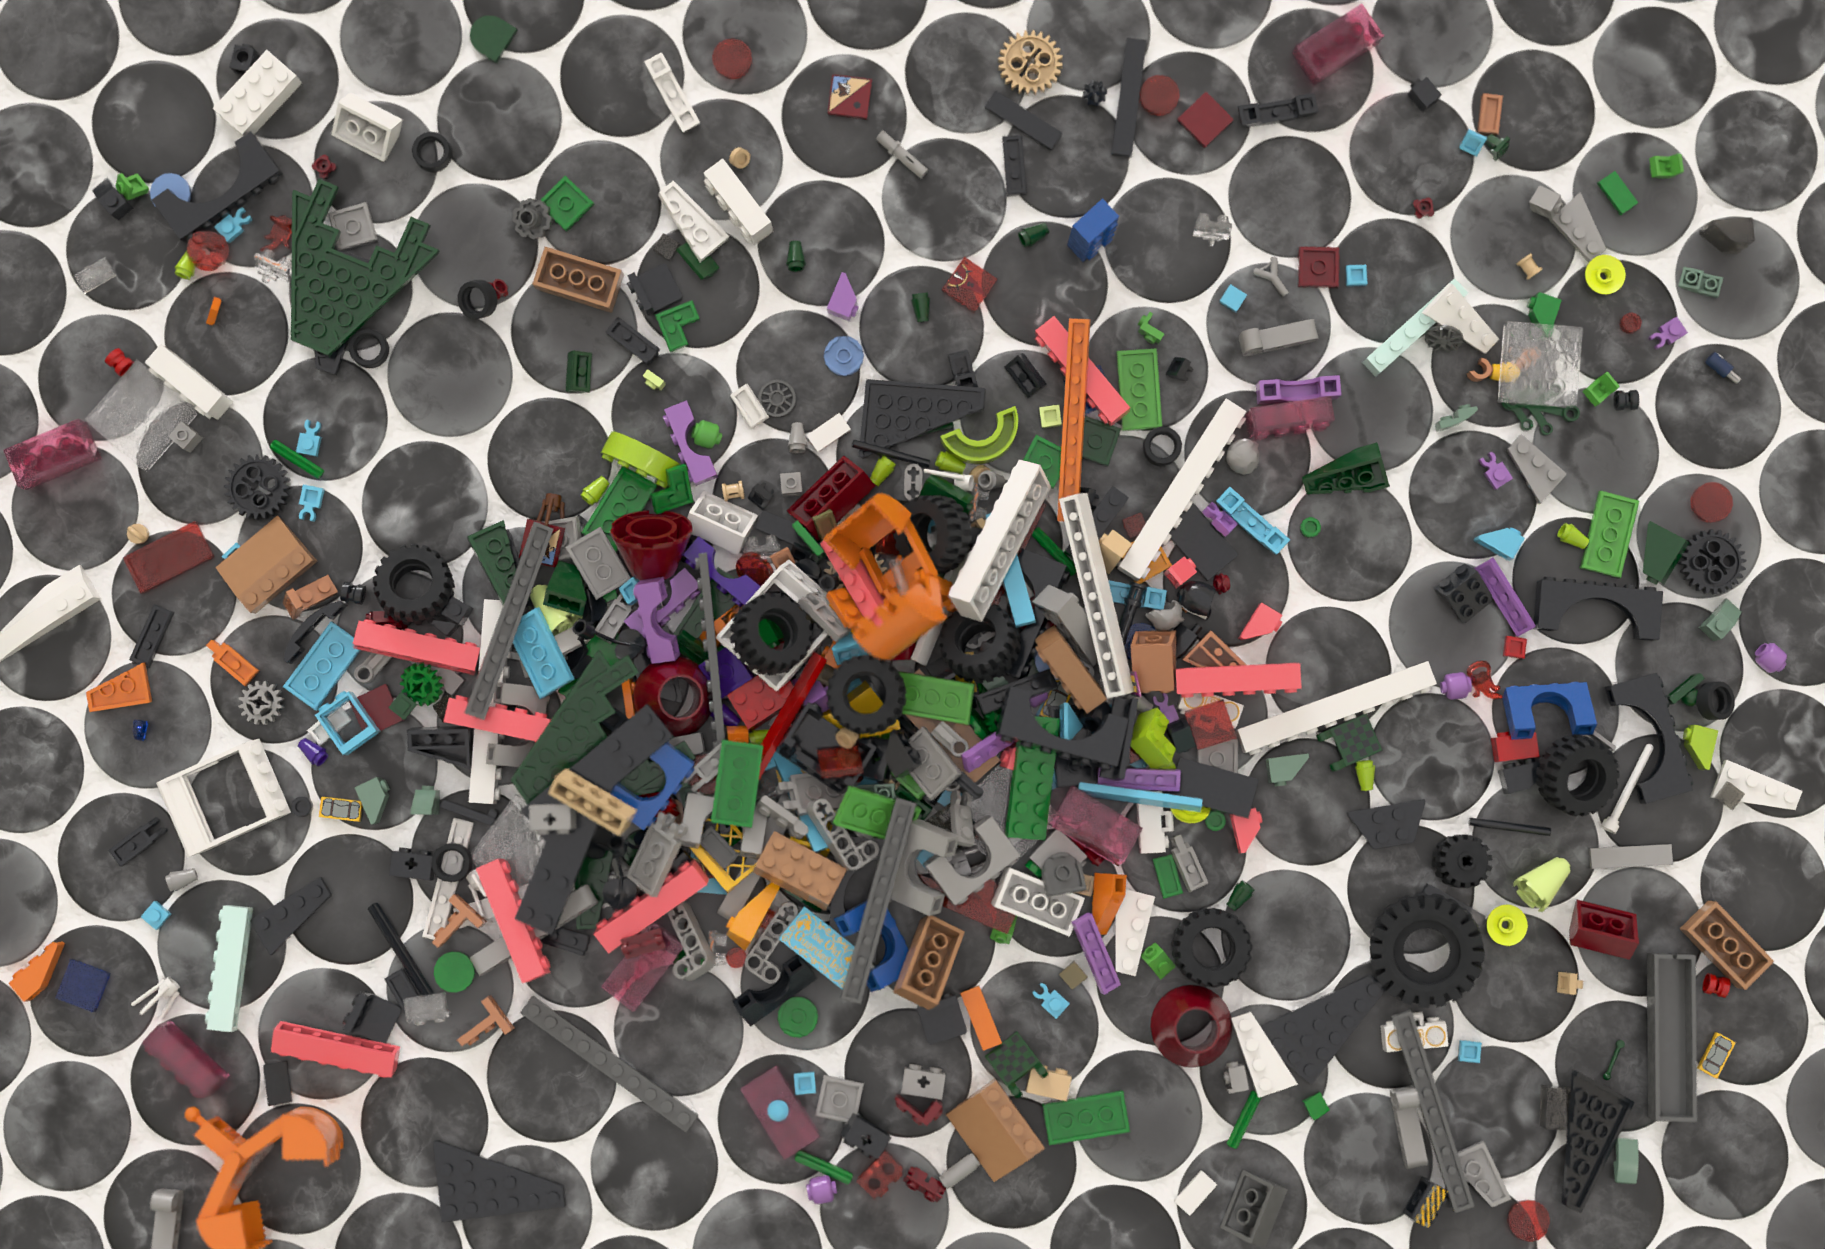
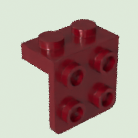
M899 1093L896 1094L894 1099L896 1107L904 1113L906 1111L910 1112L912 1119L920 1126L922 1124L928 1126L932 1119L936 1121L943 1112L942 1101L939 1099H934L924 1113Z

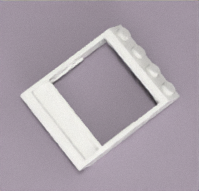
M789 559L779 566L749 599L751 601L755 597L765 594L773 584H776L797 603L800 598H806L808 593L813 592L822 601H825L828 605L830 604L826 598L827 592L822 590L816 582ZM732 618L716 636V639L739 659L741 657L738 653L735 654L733 650L735 645L730 640V636L733 635L730 632L731 624L734 623ZM824 630L812 643L806 657L788 673L784 672L769 676L767 673L764 675L758 674L757 669L753 670V672L761 677L771 688L778 691L794 676L829 635Z
M260 739L240 744L156 783L187 857L208 851L291 813ZM239 753L266 818L214 840L188 776Z

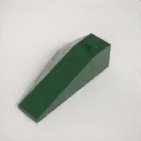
M1377 442L1356 448L1302 477L1307 494H1331L1333 491L1351 493L1352 490H1363L1364 493L1390 487Z

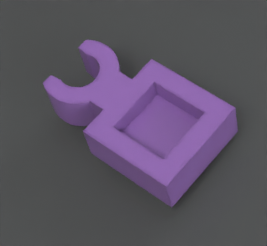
M1675 317L1658 328L1661 333H1654L1648 339L1657 338L1659 344L1654 348L1659 349L1665 344V340L1670 345L1688 332L1679 318Z
M1493 452L1488 453L1490 462H1486L1482 457L1479 459V463L1488 469L1484 475L1493 489L1496 490L1513 479L1503 462L1499 464L1495 462L1496 456Z
M1213 502L1202 511L1206 517L1213 520L1211 524L1225 537L1238 524L1224 510L1220 512L1217 505Z
M1162 693L1164 700L1161 703L1157 701L1156 696L1152 697L1154 705L1159 707V710L1166 716L1169 723L1179 720L1174 704L1171 706L1167 705L1168 695L1166 693Z

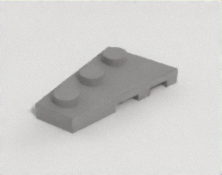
M1581 192L1568 202L1558 215L1555 214L1552 220L1549 219L1588 263L1606 250Z
M1522 434L1507 449L1518 471L1525 478L1527 486L1535 495L1538 504H1541L1567 475Z
M1484 1140L1457 1152L1465 1178L1491 1207L1511 1199Z

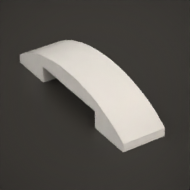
M662 52L644 61L681 131L685 132L700 124Z

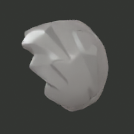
M1246 438L1233 441L1226 454V461L1229 467L1235 473L1242 475L1252 473L1259 463V444Z
M1175 600L1171 603L1166 602L1162 610H1152L1146 613L1149 621L1160 631L1171 630L1184 621L1182 607Z

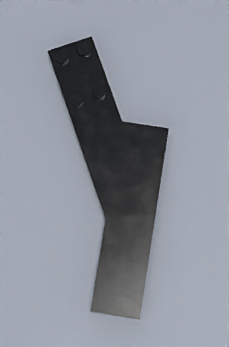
M647 704L569 770L611 795L617 784L675 736L651 706ZM552 784L521 810L529 821V805L565 804L548 794ZM576 810V829H570L569 834H557V830H549V834H540L546 843L514 919L554 935L599 826L597 822ZM550 817V821H556V817Z

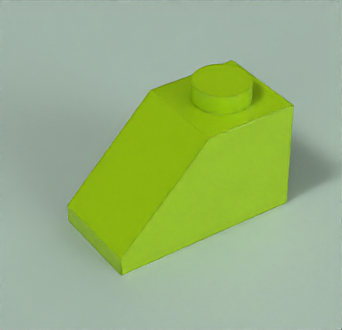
M1695 724L1688 725V728L1683 733L1684 746L1699 770H1710L1719 730Z

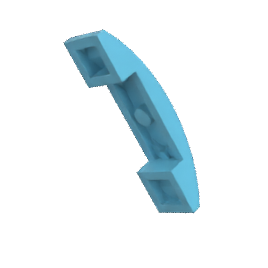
M1231 487L1216 501L1247 533L1275 555L1290 541L1278 528L1273 527L1245 502V499Z
M1108 580L1113 602L1126 605L1124 598H1127L1131 586L1126 583ZM1147 587L1141 599V607L1155 610L1164 609L1167 590Z

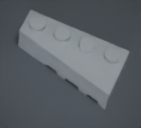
M1048 585L1032 602L1036 607H1041L1045 610L1043 613L1045 618L1057 626L1056 628L1067 639V643L1076 655L1085 663L1094 666L1098 659L1086 610L1079 605V599L1070 592L1068 594Z

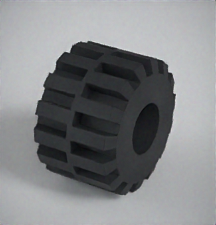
M1454 835L1444 838V842H1439L1436 845L1438 850L1433 851L1432 856L1436 857V861L1432 862V867L1437 868L1435 874L1443 879V883L1456 888H1470L1471 886L1476 887L1480 885L1481 880L1485 881L1487 879L1486 872L1492 869V866L1488 865V861H1492V855H1487L1486 851L1490 849L1487 845L1481 844V839L1474 838L1473 835ZM1462 858H1466V859H1465V862L1467 863L1466 865H1462V863H1463V861L1461 860Z

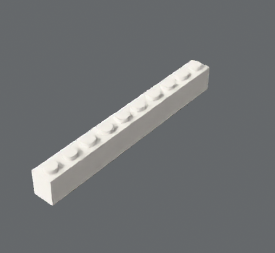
M1228 399L1224 400L1117 568L1118 570L1137 582L1140 578L1145 579L1150 571L1148 565L1151 561L1155 562L1161 554L1159 551L1162 544L1166 546L1172 536L1169 532L1173 527L1177 528L1182 521L1181 513L1183 510L1186 512L1189 510L1193 503L1190 499L1194 494L1198 495L1203 488L1202 480L1204 477H1210L1215 469L1211 466L1215 460L1219 462L1224 455L1223 447L1225 444H1231L1236 436L1233 434L1236 427L1240 429L1246 418L1243 416L1246 411Z
M1075 494L1061 498L1059 501L1106 697L1112 698L1134 692V687L1088 494Z
M484 599L479 670L503 607L500 600ZM511 648L507 656V659L511 658ZM507 659L498 683H506V678L510 676V667L507 666ZM492 698V701H491V703H490V707H495V705L498 704V703H493V698ZM474 728L469 791L470 803L497 804V800H500L501 789L498 788V780L502 778V768L499 765L486 764L488 744L501 745V739L505 738L503 734Z
M1427 661L1237 729L1235 732L1243 753L1249 752L1250 755L1261 752L1260 748L1268 745L1269 748L1280 745V740L1286 738L1288 742L1299 738V733L1306 731L1308 735L1317 732V727L1324 724L1326 728L1336 725V720L1344 718L1345 721L1356 717L1355 713L1360 711L1367 714L1375 711L1374 706L1382 704V707L1394 704L1393 700L1401 697V700L1413 697V692L1420 691L1421 694L1432 690L1431 686L1437 683Z

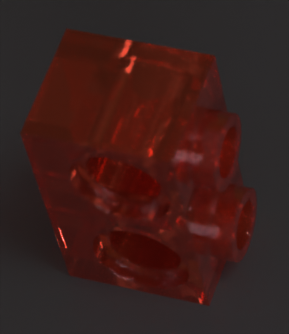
M885 1149L879 1159L876 1158L857 1178V1183L873 1199L877 1196L881 1198L888 1191L889 1188L887 1186L890 1182L893 1181L895 1183L903 1175L901 1172L903 1166ZM884 1164H893L895 1167L894 1171L886 1173L883 1170ZM877 1178L880 1181V1185L877 1188L870 1187L868 1184L870 1179Z

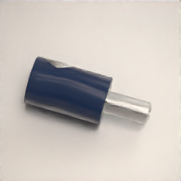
M1713 352L1706 359L1705 363L1722 378L1727 376L1736 384L1741 380L1732 371L1734 367L1717 352Z

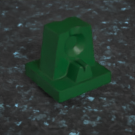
M1492 134L1487 137L1485 145L1491 149L1490 152L1493 154L1495 161L1501 158L1508 150L1510 138L1506 136L1499 139Z
M400 692L388 708L403 720H406L418 704L403 692Z

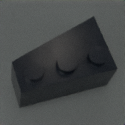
M466 726L412 727L407 730L408 751L471 769L473 728Z

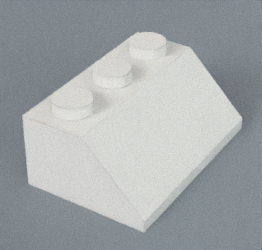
M349 93L338 102L331 135L384 162L399 137L403 119Z
M703 490L687 518L692 523V535L699 536L712 544L739 555L758 515L728 501L725 502L723 499Z

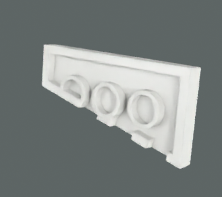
M674 181L659 192L660 200L700 263L728 240L729 235Z
M1448 283L1422 312L1439 325H1449L1460 330L1464 337L1463 341L1482 353L1486 354L1499 340L1453 284Z
M1724 760L1710 798L1795 810L1802 791L1731 761Z
M1126 889L1125 897L1115 916V971L1136 976L1155 896Z
M1247 1012L1232 1017L1231 1021L1257 1096L1260 1098L1297 1085V1082L1253 1014Z

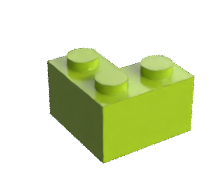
M1157 707L1138 715L1134 724L1130 745L1151 769L1171 763L1176 750L1173 744L1164 736L1169 720Z

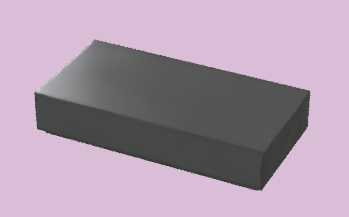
M712 826L701 835L700 845L724 870L739 857L737 852Z

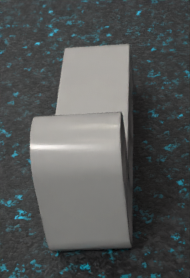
M1314 319L1263 330L1252 328L1242 331L1238 336L1243 356H1251L1305 344L1319 339Z
M817 799L808 803L807 813L840 866L846 868L847 871L857 870L878 855L879 847L876 842L868 840L855 845L845 828L836 826L833 823L836 813L827 800ZM818 805H820V807H821V808L819 809V812H817V810H816V809L818 808ZM828 821L832 823L831 831H828L826 828ZM839 838L843 842V847L841 849L837 846V840ZM865 845H868L870 848L868 855L864 852ZM849 856H851L854 860L852 866L848 864Z
M683 901L667 912L687 955L675 963L673 974L678 979L693 981L714 967L715 957L690 904L687 901ZM688 921V926L684 929V924ZM696 938V945L693 947L692 942ZM704 956V957H705V961H704V963L701 965L700 961H701V958ZM687 967V968H688V971H687V973L684 975V973H683V972H684V969Z
M786 902L780 907L745 959L746 968L767 983H775L781 976L780 968L768 958L781 941L779 940L781 935L799 913V908L794 902ZM790 906H793V912L795 914H790L786 919L787 921H789V924H787L783 919L778 918L779 915L781 917L785 915V907L789 908ZM776 922L783 925V932L780 934L775 933L772 929L773 924ZM764 939L769 940L772 944L771 949L768 951L761 948V941ZM753 956L758 957L760 960V965L756 968L751 967L749 964V959ZM769 968L775 969L777 972L776 978L769 979L766 976V970Z
M1412 1086L1391 1089L1390 1098L1406 1169L1427 1166L1428 1160L1417 1107L1420 1105L1418 1093Z
M161 1188L153 1193L150 1206L151 1210L156 1211L151 1249L178 1248L184 1196L183 1190Z

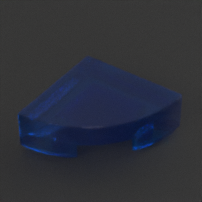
M134 719L133 734L136 740H145L147 721Z

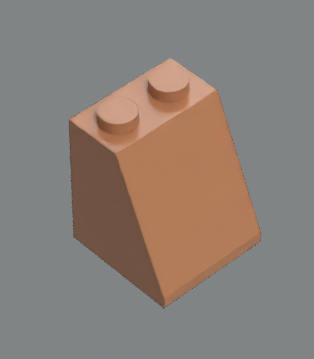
M1135 631L1131 643L1132 671L1137 672L1140 692L1159 691L1160 693H1169L1174 691L1176 686V631Z

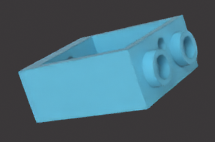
M343 691L335 697L336 700L334 702L321 706L315 716L342 755H349L381 731L355 694L350 691L347 693ZM351 701L368 727L345 743L327 717Z

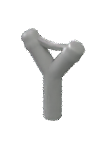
M1271 257L1270 262L1266 266L1254 269L1253 274L1270 280L1282 297L1289 293L1278 278L1277 257ZM1270 265V272L1263 270Z

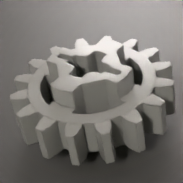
M255 681V686L248 684V691L242 690L245 696L239 697L243 704L238 707L245 710L241 715H248L247 721L251 722L254 720V724L259 725L262 722L263 725H267L268 719L271 722L275 721L274 715L281 716L278 710L284 709V706L280 705L284 698L278 696L282 691L275 690V684L269 686L267 681H264L263 684L260 681ZM258 691L255 696L251 697L254 692ZM270 693L273 696L274 702L270 698ZM262 700L269 705H260L254 701ZM249 704H250V705L252 706V708L254 709V710H253V713H252V711L250 710ZM272 709L269 714L265 715L266 711Z

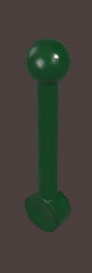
M1617 1040L1615 1043L1616 1050L1607 1072L1603 1074L1605 1080L1611 1079V1071L1619 1051L1625 1046L1622 1040Z

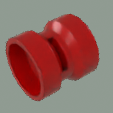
M119 348L110 352L105 359V363L109 367L115 368V372L120 377L126 375L134 366V362L130 358H126L124 352Z
M1707 973L1703 981L1702 990L1704 993H1715L1718 997L1726 998L1730 990V979L1726 977L1718 978L1715 974Z

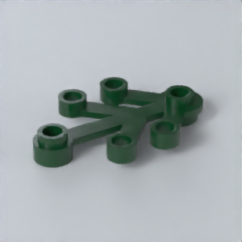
M1532 380L1527 387L1519 392L1508 391L1501 398L1503 408L1514 412L1520 421V429L1525 432L1533 428V422L1531 419H1527L1521 408L1530 411L1540 426L1539 432L1543 436L1551 434L1553 427L1550 423H1547L1541 412L1561 416L1567 422H1573L1580 416V410L1575 405L1560 408L1542 404L1549 398L1560 394L1561 388L1557 384L1549 386L1547 391L1531 401L1524 400L1523 398L1541 389V383L1538 380ZM1532 383L1537 385L1536 390L1532 389ZM1552 387L1556 388V394L1551 392ZM1508 398H1512L1514 400L1513 405L1508 403ZM1567 411L1572 412V418L1567 416ZM1528 422L1529 428H1525L1523 423ZM1544 426L1549 428L1548 433L1543 431Z

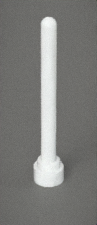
M1652 744L1645 746L1611 816L1604 819L1601 828L1616 834L1619 828L1618 819L1653 751Z

